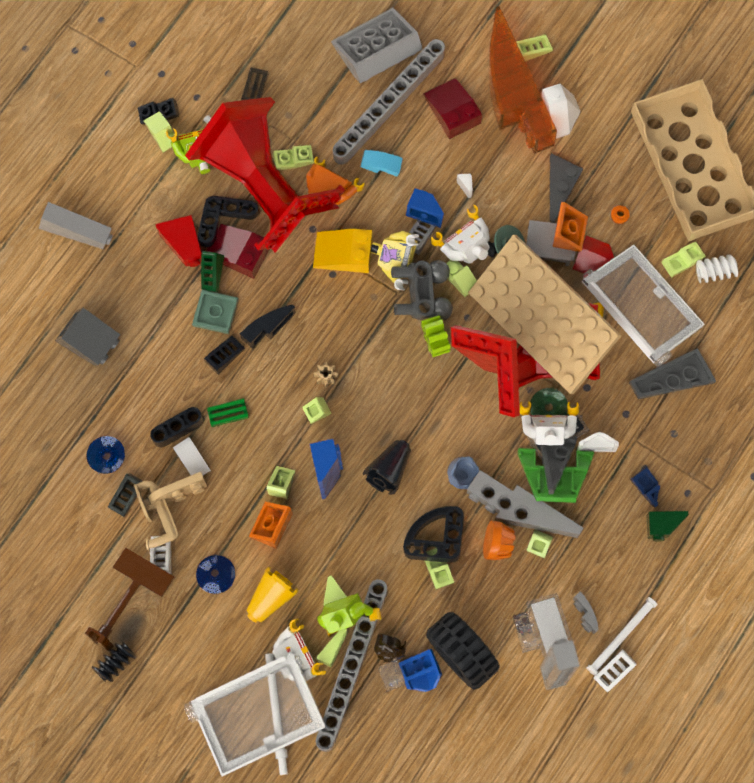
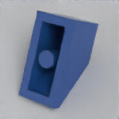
M414 189L407 205L406 216L441 228L444 213L433 194L424 190Z

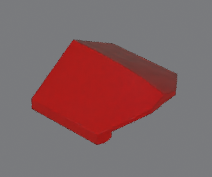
M586 236L583 241L582 251L578 253L572 269L588 276L592 275L597 269L614 258L610 244Z

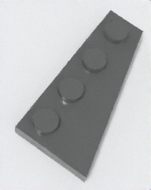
M697 348L631 380L629 384L639 400L714 384L716 380Z

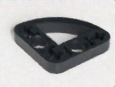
M456 506L440 507L418 518L410 527L403 545L404 555L412 560L448 563L458 561L461 554L464 524L463 510ZM454 513L458 514L456 525L453 524L452 516ZM446 518L443 542L415 540L425 526L438 519ZM451 530H455L459 533V536L452 539L448 536V533ZM450 544H454L455 553H453V556H449L448 553L450 552ZM411 546H415L416 549L413 553H410L409 550ZM421 546H423V554L420 552ZM429 547H435L438 551L435 555H429L426 550Z

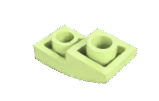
M311 145L293 146L291 150H275L273 152L274 164L277 170L298 168L314 163Z

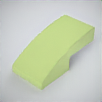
M695 241L681 248L679 252L663 259L661 263L672 278L695 265L698 260H703L706 256Z
M436 548L429 550L427 554L435 555L438 550ZM425 561L435 589L454 583L447 562Z

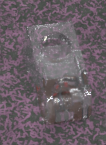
M529 611L513 615L522 653L539 649L540 641Z

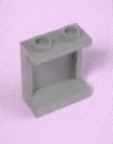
M529 220L526 244L542 260L565 262V266H569L570 261H574L575 251L552 247L557 223Z

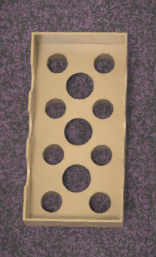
M703 79L633 103L631 111L688 242L754 218V190L752 186H748L745 182L742 164L737 153L734 154L729 147L727 131L722 120L718 121L714 114L713 101ZM690 107L695 110L696 115L687 117L683 115L681 109ZM657 119L661 122L662 127L653 129L649 127L647 121ZM675 122L686 124L690 128V136L685 141H675L669 135V127ZM706 139L710 143V147L701 149L696 145V140ZM672 151L676 155V159L667 161L662 157L661 153ZM696 154L703 158L705 167L700 173L692 174L685 170L683 160L687 155ZM712 171H720L724 174L725 179L723 181H715L711 178L710 173ZM678 183H686L691 191L680 193L676 189V185ZM705 186L715 188L720 196L718 203L713 206L701 204L697 197L698 191ZM727 203H734L739 207L740 212L731 214L726 211L725 205ZM699 215L704 218L705 224L695 226L692 224L690 217Z

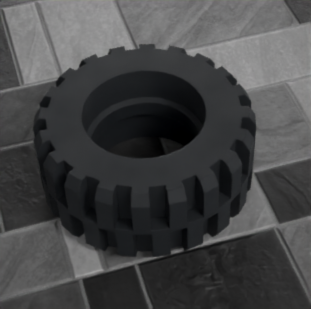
M446 613L427 630L426 637L447 665L471 689H479L499 671L500 665L493 653L475 631L456 613Z

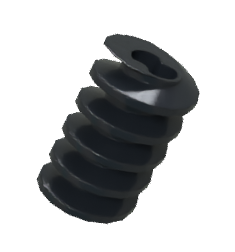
M123 641L122 645L115 643L116 651L109 649L111 656L103 655L105 662L97 661L99 668L91 667L105 682L106 680L114 681L112 674L119 676L117 669L125 670L123 663L131 664L129 657L137 658L135 653Z

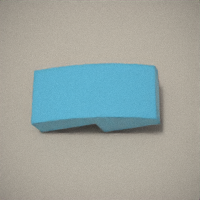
M365 150L360 167L375 173L381 170L397 177L400 173L403 158L385 152Z

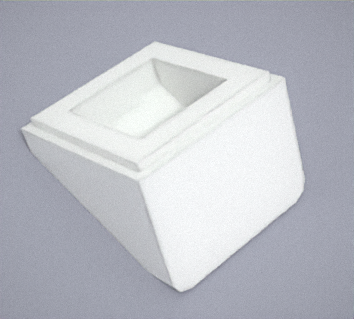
M458 174V185L467 197L471 198L473 193L472 175Z

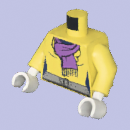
M400 231L384 239L383 244L373 242L370 253L379 255L378 265L381 266L382 271L394 283L397 290L405 291L403 284H408V280L392 278L391 268L393 266H408L412 263L416 246L418 245V241L415 240V238L419 237L418 234Z

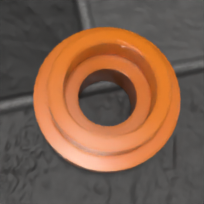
M619 205L612 209L611 219L615 223L623 224L628 221L630 213L626 207ZM622 212L624 215L618 216L617 213Z

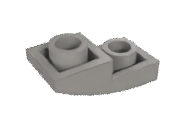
M580 591L574 596L573 600L575 603L573 604L579 612L582 613L584 611L585 613L580 619L582 627L588 633L592 632L595 634L599 629L596 616L591 605Z

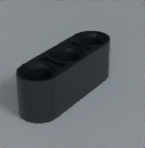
M190 407L154 427L150 432L153 443L157 447H165L196 430L203 424L204 419L201 411L196 407ZM194 414L199 416L196 421L189 420L190 416ZM175 424L182 425L180 430H172ZM158 434H165L162 440H156Z

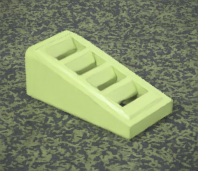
M546 35L516 41L511 47V52L517 64L553 51Z
M347 628L339 630L317 656L316 660L318 662L324 663L329 667L333 666L348 633Z

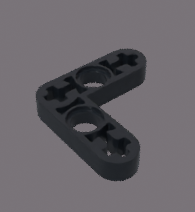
M221 196L208 197L204 204L198 231L200 245L210 247L214 244L220 216L253 220L259 214L258 205L254 201ZM234 204L237 206V209L229 211L227 206ZM249 208H253V210L251 211V213H248V212H247V210H249ZM213 218L215 223L208 225L205 223V220ZM206 230H208L209 238H207V240H204V237H206L207 233Z

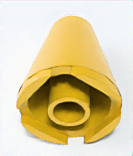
M271 567L265 569L246 610L249 613L247 617L255 623L257 621L263 622L299 592L297 587L295 590L291 588L293 583L276 570L272 573L270 571Z

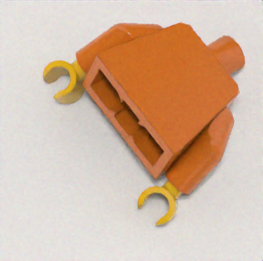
M318 157L314 158V165H312L306 175L307 188L309 189L308 194L333 190L338 185H342L345 191L341 195V200L336 203L337 205L350 199L356 192L362 191L365 184L357 185L359 178H356L353 185H351L352 182L325 168V159L322 163H318Z

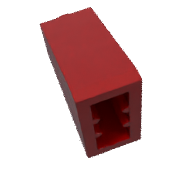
M192 215L155 224L158 234L186 267L200 265L202 252Z

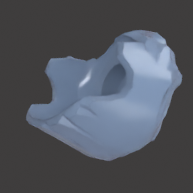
M466 456L455 458L449 464L447 474L451 485L457 489H468L480 470L473 458Z

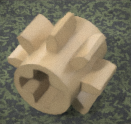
M327 362L322 367L318 365L319 371L314 373V377H319L317 384L322 382L326 388L327 384L332 383L334 385V378L338 377V373L333 372L335 366L330 367ZM328 372V376L325 378L324 374Z

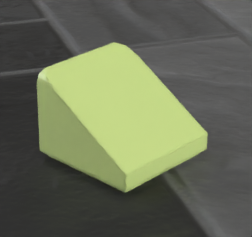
M316 397L302 407L311 424L331 414L323 397Z
M534 530L526 551L545 558L553 537Z

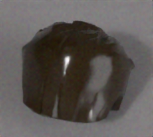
M379 634L374 651L378 659L384 662L398 661L405 657L406 641L401 646L399 639Z

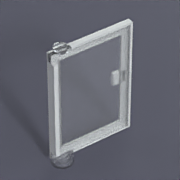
M632 245L596 271L589 269L583 275L582 283L658 368L673 356L670 353L672 349L705 325L635 245Z
M292 652L184 704L190 721L192 723L199 722L221 776H225L326 728L300 667L303 666V662L299 655L295 656Z

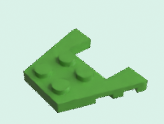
M518 448L519 460L536 501L576 503L593 460L594 451H576V467H566L554 494H549L544 466L536 465V449Z

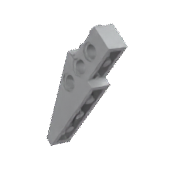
M481 470L467 489L468 497L476 503L481 502L485 505V509L493 514L495 512L498 513L495 521L578 538L583 530L582 526L543 501H536L534 495L517 485L514 491H512ZM486 490H491L494 493V496L491 498H487L484 496L483 492ZM508 501L510 507L504 509L500 506V502ZM519 511H523L526 513L527 517L525 519H519L516 516V513Z

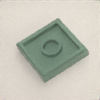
M201 290L192 326L229 334L239 300L238 297Z

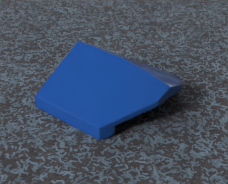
M432 649L397 663L407 689L427 692L437 687L442 673Z

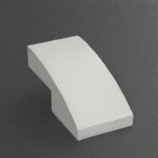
M189 437L173 447L190 475L198 472L204 475L211 471Z

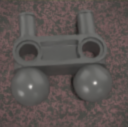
M441 260L432 261L431 263L418 261L417 263H410L408 266H393L391 268L392 278H408L410 304H394V315H411L413 319L417 320L440 315L442 321L447 320L452 314V304L444 297L434 299L433 283H444L448 279L450 274L449 266ZM417 268L423 271V276L417 273ZM420 305L425 307L426 313L421 312Z

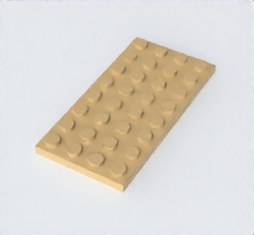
M512 235L468 292L570 394L576 392L622 336L517 235Z

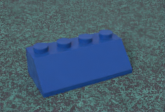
M333 439L310 444L322 499L327 498L341 476L340 470H343L339 444H334Z

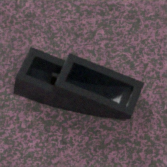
M293 305L284 306L259 317L240 333L241 339L252 349L265 335L271 340L296 314L295 307Z

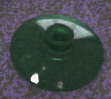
M541 389L533 395L530 401L531 415H567V399L557 389ZM547 404H551L553 406V409L551 411H547L545 409V406Z

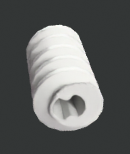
M728 254L726 258L724 256H720L718 259L712 257L711 261L705 259L704 263L702 260L696 262V274L699 283H701L702 278L708 283L709 277L716 281L717 275L720 280H723L724 274H726L728 279L731 278V273L738 277L737 262L731 254Z

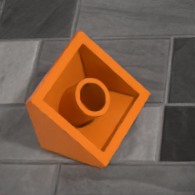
M561 202L552 247L581 252L588 216L569 204Z
M265 501L249 537L277 549L292 517L291 508Z

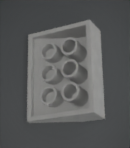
M394 8L331 41L359 83L369 80L371 77L423 49L418 32Z

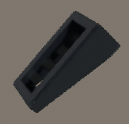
M230 336L204 358V361L219 375L245 350V347L233 336ZM231 342L238 348L236 351L229 345ZM227 348L232 354L228 355L224 349ZM222 353L226 359L223 360L219 354ZM214 359H218L221 363L217 364Z

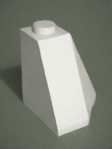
M561 84L542 90L540 111L552 140L569 135L580 114V109L574 95Z

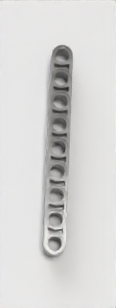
M432 40L333 146V158L337 164H346L443 60L445 45L441 40ZM438 49L440 52H433V50ZM422 62H427V63H429V64H427V65H422L421 63H422ZM412 74H414V75H416L417 77L411 78V77H409V76L412 75ZM403 87L405 89L400 91L397 88ZM392 100L393 102L389 104L385 101ZM381 113L380 116H374L373 114ZM365 125L369 126L368 129H362L361 127ZM352 138L357 139L356 142H350L349 140ZM340 151L345 152L344 155H338L337 153Z
M374 580L369 586L364 603L367 605L375 604L380 608L381 612L387 596L386 583L382 580ZM382 586L384 588L383 593L375 594L373 592L374 587ZM364 614L356 623L323 720L326 728L319 730L316 737V745L323 752L332 750L335 745L378 619L371 622L369 616ZM362 623H369L371 629L368 632H363L360 630V626ZM361 641L364 643V648L361 651H356L353 648L354 643ZM350 660H355L358 666L354 670H349L346 667L347 663ZM343 679L351 681V686L348 689L340 687V682ZM335 699H343L344 706L342 708H335L333 706ZM331 717L338 720L337 725L333 728L328 727L326 724L327 720ZM326 736L331 739L328 747L320 745L322 737Z

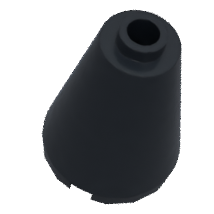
M404 440L394 441L365 468L363 476L365 474L367 476L365 480L380 492L387 490L390 491L389 495L395 494L399 488L411 453L410 445Z

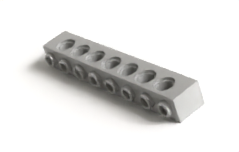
M567 638L554 641V644H552L544 658L540 670L546 690L565 686L580 666L573 640L567 641Z

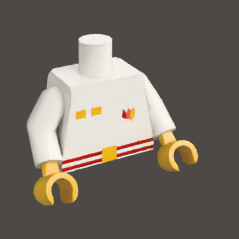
M473 205L475 213H470L467 208V214L475 220L474 222L471 220L444 240V242L440 232L435 234L439 240L431 237L432 245L440 246V250L451 261H464L469 264L477 258L484 260L488 256L490 248L487 243L490 240L489 229L482 217L479 218V211L476 205Z
M528 401L527 407H523L522 402H520V414L523 415L521 417L523 432L528 437L533 438L535 444L563 445L565 439L575 434L576 415L579 413L578 402L575 408H571L570 402H568L567 412L569 416L529 415L531 402Z
M297 618L292 620L290 626L279 635L274 644L272 654L275 660L294 653L307 681L317 675L326 674V671H319V667L324 665V663H314L300 633H296V631L304 628V624L299 627L296 626V622L299 620ZM289 667L279 670L284 678L295 681Z

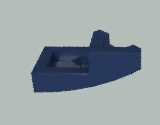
M645 467L630 478V480L655 508L658 506L657 500L660 485H658V481L649 469Z

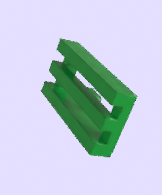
M244 399L207 408L211 427L249 418ZM242 405V407H238V408H234V409H230V410H226V411H223V412H219V413L212 414L213 412H216V411H220V410H224V409H228V408H232V407H236V406ZM242 411L244 412V414L214 421V418L227 416Z

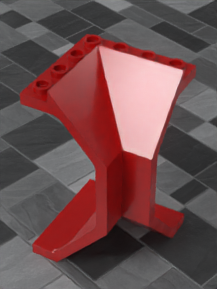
M272 97L222 103L185 156L189 161L200 159L240 181L270 218V231L262 241L256 242L254 245L258 251L272 249L276 253L304 216L339 209L336 203L341 200V195L345 189L342 185H338L333 190L298 196L276 169L272 162L267 124V113L275 103Z
M588 303L595 311L598 312V305ZM458 325L451 327L452 347L484 371L498 375L500 414L514 418L519 416V388L538 379L553 378L521 345L517 348L515 338ZM600 363L587 379L595 381L600 379Z

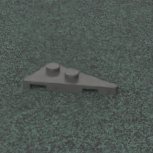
M552 153L550 155L549 218L550 223H555L559 215L561 202L566 203L583 172V168Z
M577 436L565 439L563 445H540L549 494H554L576 446Z

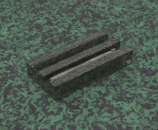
M250 67L241 100L254 99L261 74L263 77L256 99L262 98L268 78V71ZM254 73H257L249 98L247 95Z

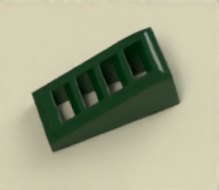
M202 251L201 290L218 292L225 255Z

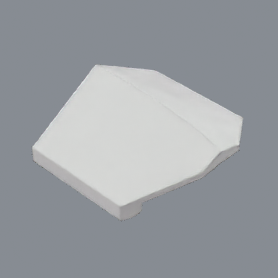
M597 432L580 441L577 451L616 452L619 442L605 433Z

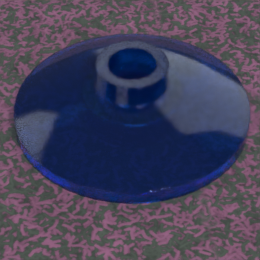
M112 436L99 437L87 449V462L98 473H113L122 466L125 460L124 446L118 439ZM110 454V458L106 460L104 455Z
M208 556L199 564L196 571V579L204 591L210 594H220L227 591L234 583L235 568L231 561L224 556ZM213 570H218L217 576L211 575Z

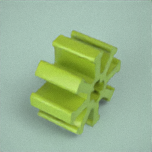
M440 315L422 320L421 328L425 334L424 339L427 341L431 356L436 357L451 352V346L447 339L448 335L445 332L444 323Z

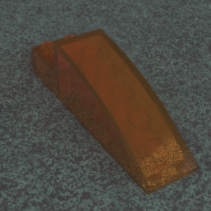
M498 6L495 11L488 60L489 88L493 111L499 130L518 123L520 131L525 133L527 137L525 140L528 148H532L535 154L555 146L557 129L500 6Z

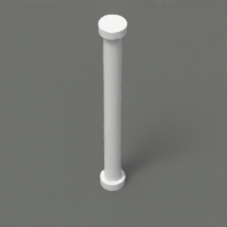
M648 597L644 606L594 663L588 665L586 669L596 676L597 670L646 614L657 606V603Z

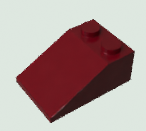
M456 78L423 93L449 139L481 124L482 113L473 98Z
M220 224L215 242L207 248L206 252L225 255L224 266L254 279L269 250L263 249L258 251L254 245L256 242L262 241L264 239L263 236L251 231Z

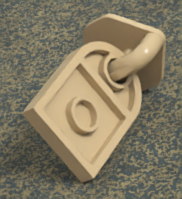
M201 472L162 488H159L152 481H142L134 485L146 519L151 523L152 519L149 511L157 509L166 534L149 540L147 538V550L177 538L178 530L167 503L174 500L179 502L184 500L186 495L203 492L207 484ZM149 488L151 494L144 500L141 491Z

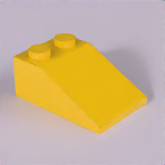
M343 229L317 232L313 268L369 273L370 250L373 240L372 230Z

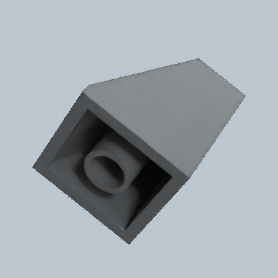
M85 308L76 310L55 341L92 365L98 366L105 363L109 357L107 353L110 348L114 349L120 341L118 340L120 334Z

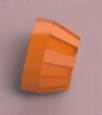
M490 521L483 544L484 559L494 561L510 558L512 556L511 551L514 550L515 530L502 522Z

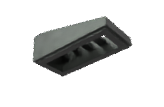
M130 473L125 475L108 505V508L123 517L126 516L137 499L135 488L128 483L130 481L134 484L142 482V480ZM124 489H129L133 492V494L130 495L129 493L125 492ZM120 496H125L129 499V501L127 502L121 499ZM118 501L119 503L123 504L125 508L123 509L117 506L115 503Z

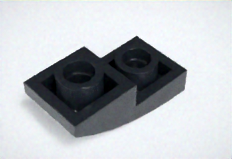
M174 98L158 104L153 101L137 107L140 124L146 125L144 123L145 119L159 111L166 120L179 117L177 103Z

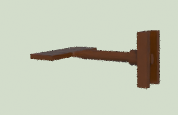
M127 548L124 549L113 568L132 579L133 582L105 625L102 624L98 631L89 627L85 632L94 643H100L107 651L114 646L107 639L112 632L111 628L138 587L142 585L163 597L175 578L170 573Z

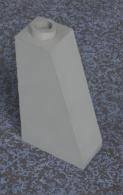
M48 202L39 225L41 230L100 249H104L105 244L109 245L113 236L110 234L111 227Z

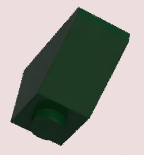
M688 511L648 512L646 515L648 539H653L655 542L665 541V538H668L689 515Z

